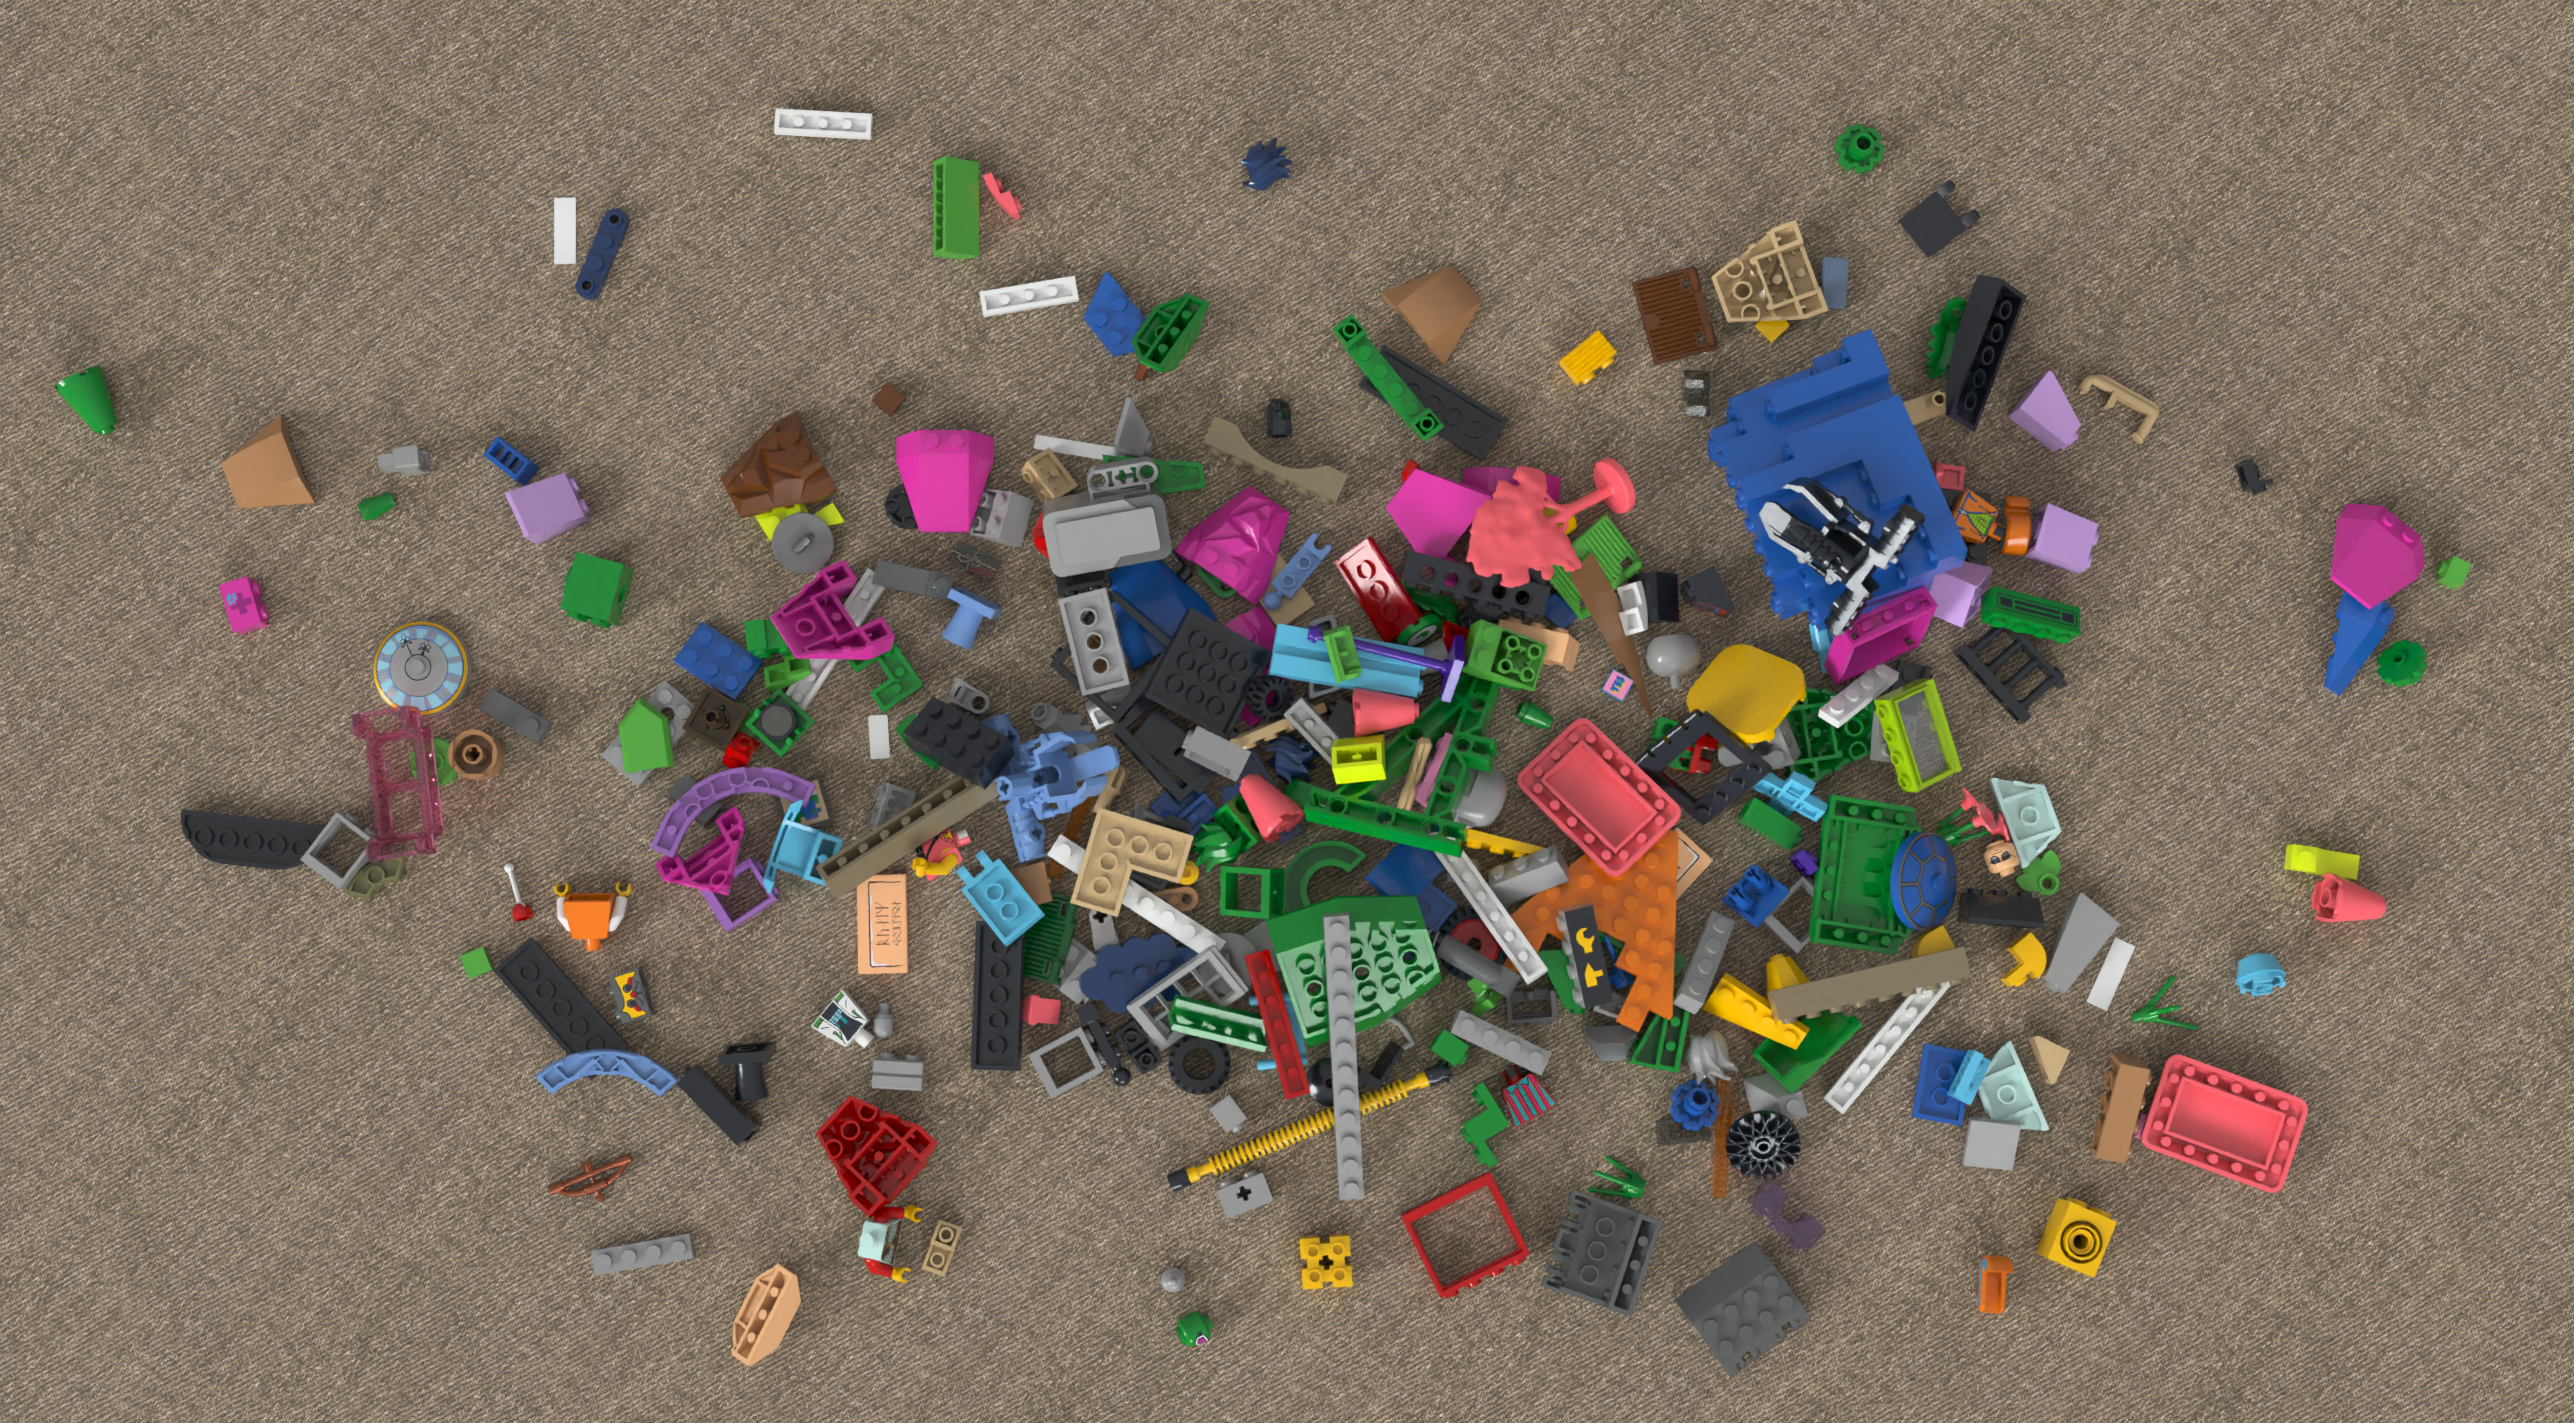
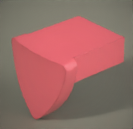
M1935 462L1932 470L1941 490L1963 491L1965 467Z
M1035 994L1028 996L1023 1000V1019L1030 1025H1036V1023L1058 1025L1061 1000L1040 998V995Z

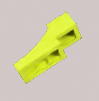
M2290 844L2286 847L2284 869L2322 876L2332 873L2345 879L2357 880L2360 855Z

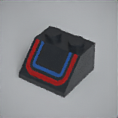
M1714 566L1688 578L1681 584V596L1693 608L1724 618L1736 610Z

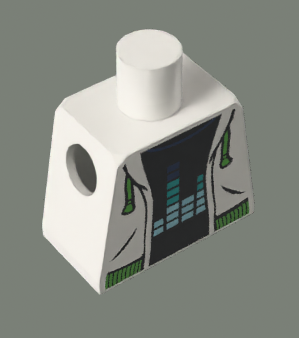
M841 990L811 1025L815 1030L845 1047H848L855 1040L865 1049L874 1039V1036L864 1029L870 1022V1018L846 990Z

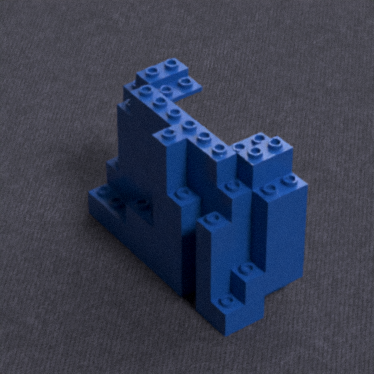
M1871 329L1842 339L1840 349L1813 358L1812 368L1729 398L1728 408H1726L1727 416L1725 417L1727 424L1710 430V439L1707 440L1709 459L1711 462L1715 461L1718 468L1725 466L1727 474L1725 477L1730 489L1734 488L1737 495L1734 497L1739 511L1743 510L1746 516L1744 519L1745 527L1748 533L1752 532L1755 537V541H1753L1757 555L1762 554L1765 563H1762V567L1766 577H1770L1773 585V592L1770 593L1772 598L1770 605L1774 614L1778 613L1780 619L1783 620L1809 610L1807 612L1811 626L1816 625L1818 632L1828 629L1826 624H1824V620L1828 617L1834 601L1848 587L1839 580L1833 584H1828L1825 578L1815 572V569L1806 563H1799L1797 556L1793 552L1769 538L1759 515L1767 501H1777L1797 518L1820 531L1830 522L1802 492L1798 493L1792 489H1783L1785 485L1799 477L1816 479L1821 485L1836 495L1845 496L1850 506L1860 511L1867 519L1869 518L1874 521L1871 535L1878 539L1881 537V532L1885 525L1900 511L1899 509L1902 505L1906 504L1909 507H1914L1918 512L1925 515L1924 518L1926 520L1922 525L1918 526V532L1909 545L1904 548L1903 554L1898 555L1897 558L1899 560L1896 564L1889 561L1887 570L1878 567L1873 574V579L1880 587L1877 592H1873L1871 601L1868 600L1866 602L1867 606L1862 614L1922 586H1925L1930 591L1934 576L1963 566L1968 551L1900 394L1894 396L1888 382L1890 372ZM1851 513V514L1849 515V517L1847 518V520L1850 521V522H1852L1853 524H1855V525H1857V526L1860 525V524L1852 517V513Z

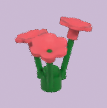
M1964 787L1962 791L1964 792L1965 800L1959 804L1960 807L1940 822V828L1935 830V833L1942 836L1952 847L1958 843L1988 834L1996 835L2000 833L2007 842L2010 841L2002 814L1997 813L1998 822L1996 824L1991 810L1984 803L1979 804ZM1972 806L1976 807L1979 816L1973 818L1972 822L1960 828H1957L1954 823L1950 825L1964 810L1967 811ZM1983 825L1987 828L1985 830L1960 837V833L1974 826L1977 828Z

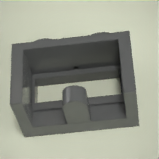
M1553 987L1513 990L1509 998L1504 996L1506 1022L1512 1024L1514 1028L1526 1027L1528 1022H1537V1025L1540 1026L1550 1025L1552 1020H1557L1556 996ZM1548 1001V1011L1512 1014L1511 1003Z

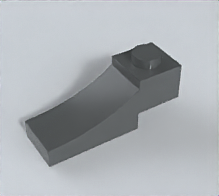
M877 560L872 584L915 595L950 600L947 596L953 586L954 576Z
M491 687L478 708L539 744L543 743L554 724Z

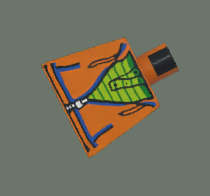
M1967 488L1960 492L1951 513L1963 540L1974 544H1981L1986 540L1987 536H1990L2000 541L2006 527L1994 522L1998 510Z

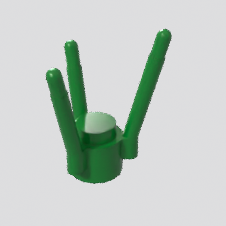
M1606 1156L1605 1159L1629 1176L1620 1179L1595 1170L1594 1174L1620 1184L1621 1190L1624 1191L1589 1187L1587 1189L1588 1192L1620 1196L1630 1200L1632 1197L1640 1199L1645 1189L1646 1180L1639 1178V1173L1630 1170L1610 1156Z

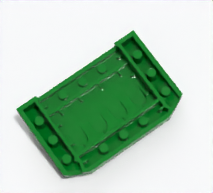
M1832 794L1828 795L1826 801L1828 807L1823 814L1817 859V867L1819 869L1816 870L1809 925L1810 942L1897 955L1900 951L1898 950L1899 947L1909 937L1912 929L1905 926L1896 914L1891 898L1890 877L1895 855L1902 842L1911 834L1919 831L1922 832L1921 826H1918L1914 815L1916 813L1914 807Z

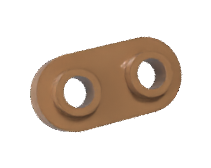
M1188 886L1154 893L1160 899H1166L1169 905L1180 912L1193 910L1199 901L1197 892ZM1185 894L1191 896V901L1188 904L1182 902V896Z

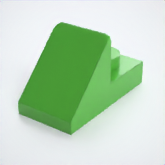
M1476 978L1471 979L1467 983L1477 995L1474 999L1476 1003L1471 1009L1476 1017L1495 1007L1502 996Z

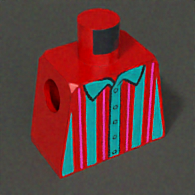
M1515 1065L1502 1071L1508 1085L1500 1089L1515 1128L1557 1105L1555 1100L1531 1072L1521 1077Z

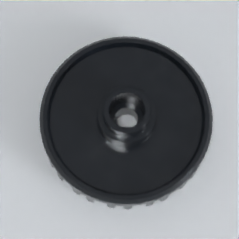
M1761 1110L1743 1115L1730 1126L1725 1138L1727 1158L1730 1159L1731 1166L1736 1171L1740 1169L1742 1176L1747 1174V1177L1750 1178L1751 1174H1754L1757 1180H1760L1761 1176L1766 1180L1767 1174H1772L1775 1179L1776 1173L1781 1176L1782 1169L1785 1167L1787 1171H1790V1166H1794V1159L1798 1160V1154L1801 1153V1142L1796 1126L1789 1118L1774 1111Z

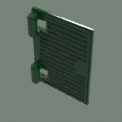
M1052 892L1053 901L1038 905L1045 916L1031 926L1025 934L1024 977L1059 986L1062 979L1059 977L1062 965L1065 966L1077 923V920H1074L1077 908H1081V906L1070 903L1072 897ZM1066 904L1068 906L1065 913V917H1063L1062 912L1064 909V905ZM1049 962H1052L1050 973L1046 974Z

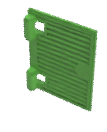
M1606 513L1571 544L1577 557L1581 559V563L1593 553L1613 590H1616L1626 579L1631 578L1643 567V561ZM1628 557L1632 564L1627 569H1623L1620 563ZM1552 565L1555 571L1549 580L1580 621L1589 617L1591 613L1587 606L1582 608L1578 603L1582 598L1571 580L1570 575L1572 572L1565 571V567Z

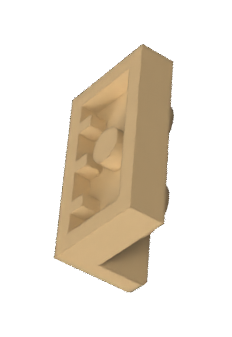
M1050 448L1029 459L1021 469L1024 480L1031 484L1037 492L1038 498L1043 503L1052 498L1064 497L1078 487L1077 483Z

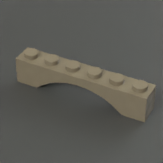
M1217 416L1214 417L1203 441V445L1207 448L1206 451L1218 457L1220 454L1229 457L1228 461L1237 466H1242L1243 463L1251 467L1250 471L1260 476H1264V474L1273 477L1272 480L1283 486H1286L1288 483L1296 487V492L1308 496L1309 493L1318 497L1317 501L1328 506L1331 503L1337 504L1348 480V474L1328 465L1298 469L1273 463L1261 456L1249 445L1237 425Z

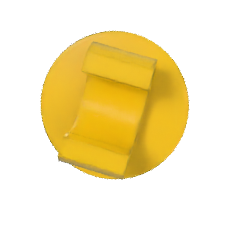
M1189 860L1186 862L1180 882L1183 885L1193 884L1199 876L1198 867Z

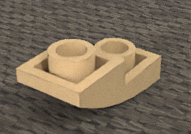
M939 1219L921 1267L923 1270L942 1277L946 1276L962 1227Z

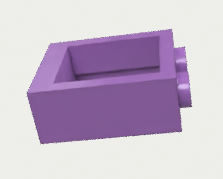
M748 858L735 867L733 879L751 868L767 893L763 883L766 869L759 859L755 861L754 858ZM774 883L771 893H767L769 898L734 920L718 893L700 889V892L727 932H731L780 900L777 895L780 891Z

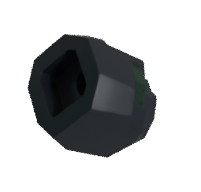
M1272 399L1266 410L1268 438L1292 437L1291 409L1289 405L1281 399Z

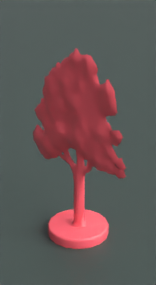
M1607 457L1596 462L1593 468V479L1597 490L1572 503L1558 504L1546 493V474L1536 468L1525 465L1516 468V472L1513 475V479L1517 480L1519 485H1512L1505 480L1498 481L1496 492L1492 494L1493 499L1485 500L1484 504L1476 510L1470 530V547L1466 560L1473 563L1475 572L1478 575L1490 577L1492 574H1502L1500 585L1509 588L1527 584L1530 581L1529 568L1541 571L1542 578L1550 580L1555 570L1552 565L1565 567V571L1574 572L1575 569H1581V559L1577 557L1569 537L1565 535L1568 520L1578 512L1602 500L1606 506L1618 514L1632 510L1635 505L1636 496L1633 484L1624 468L1616 460ZM1544 507L1556 509L1558 513L1552 517H1545L1543 509ZM1562 522V526L1557 528V524Z

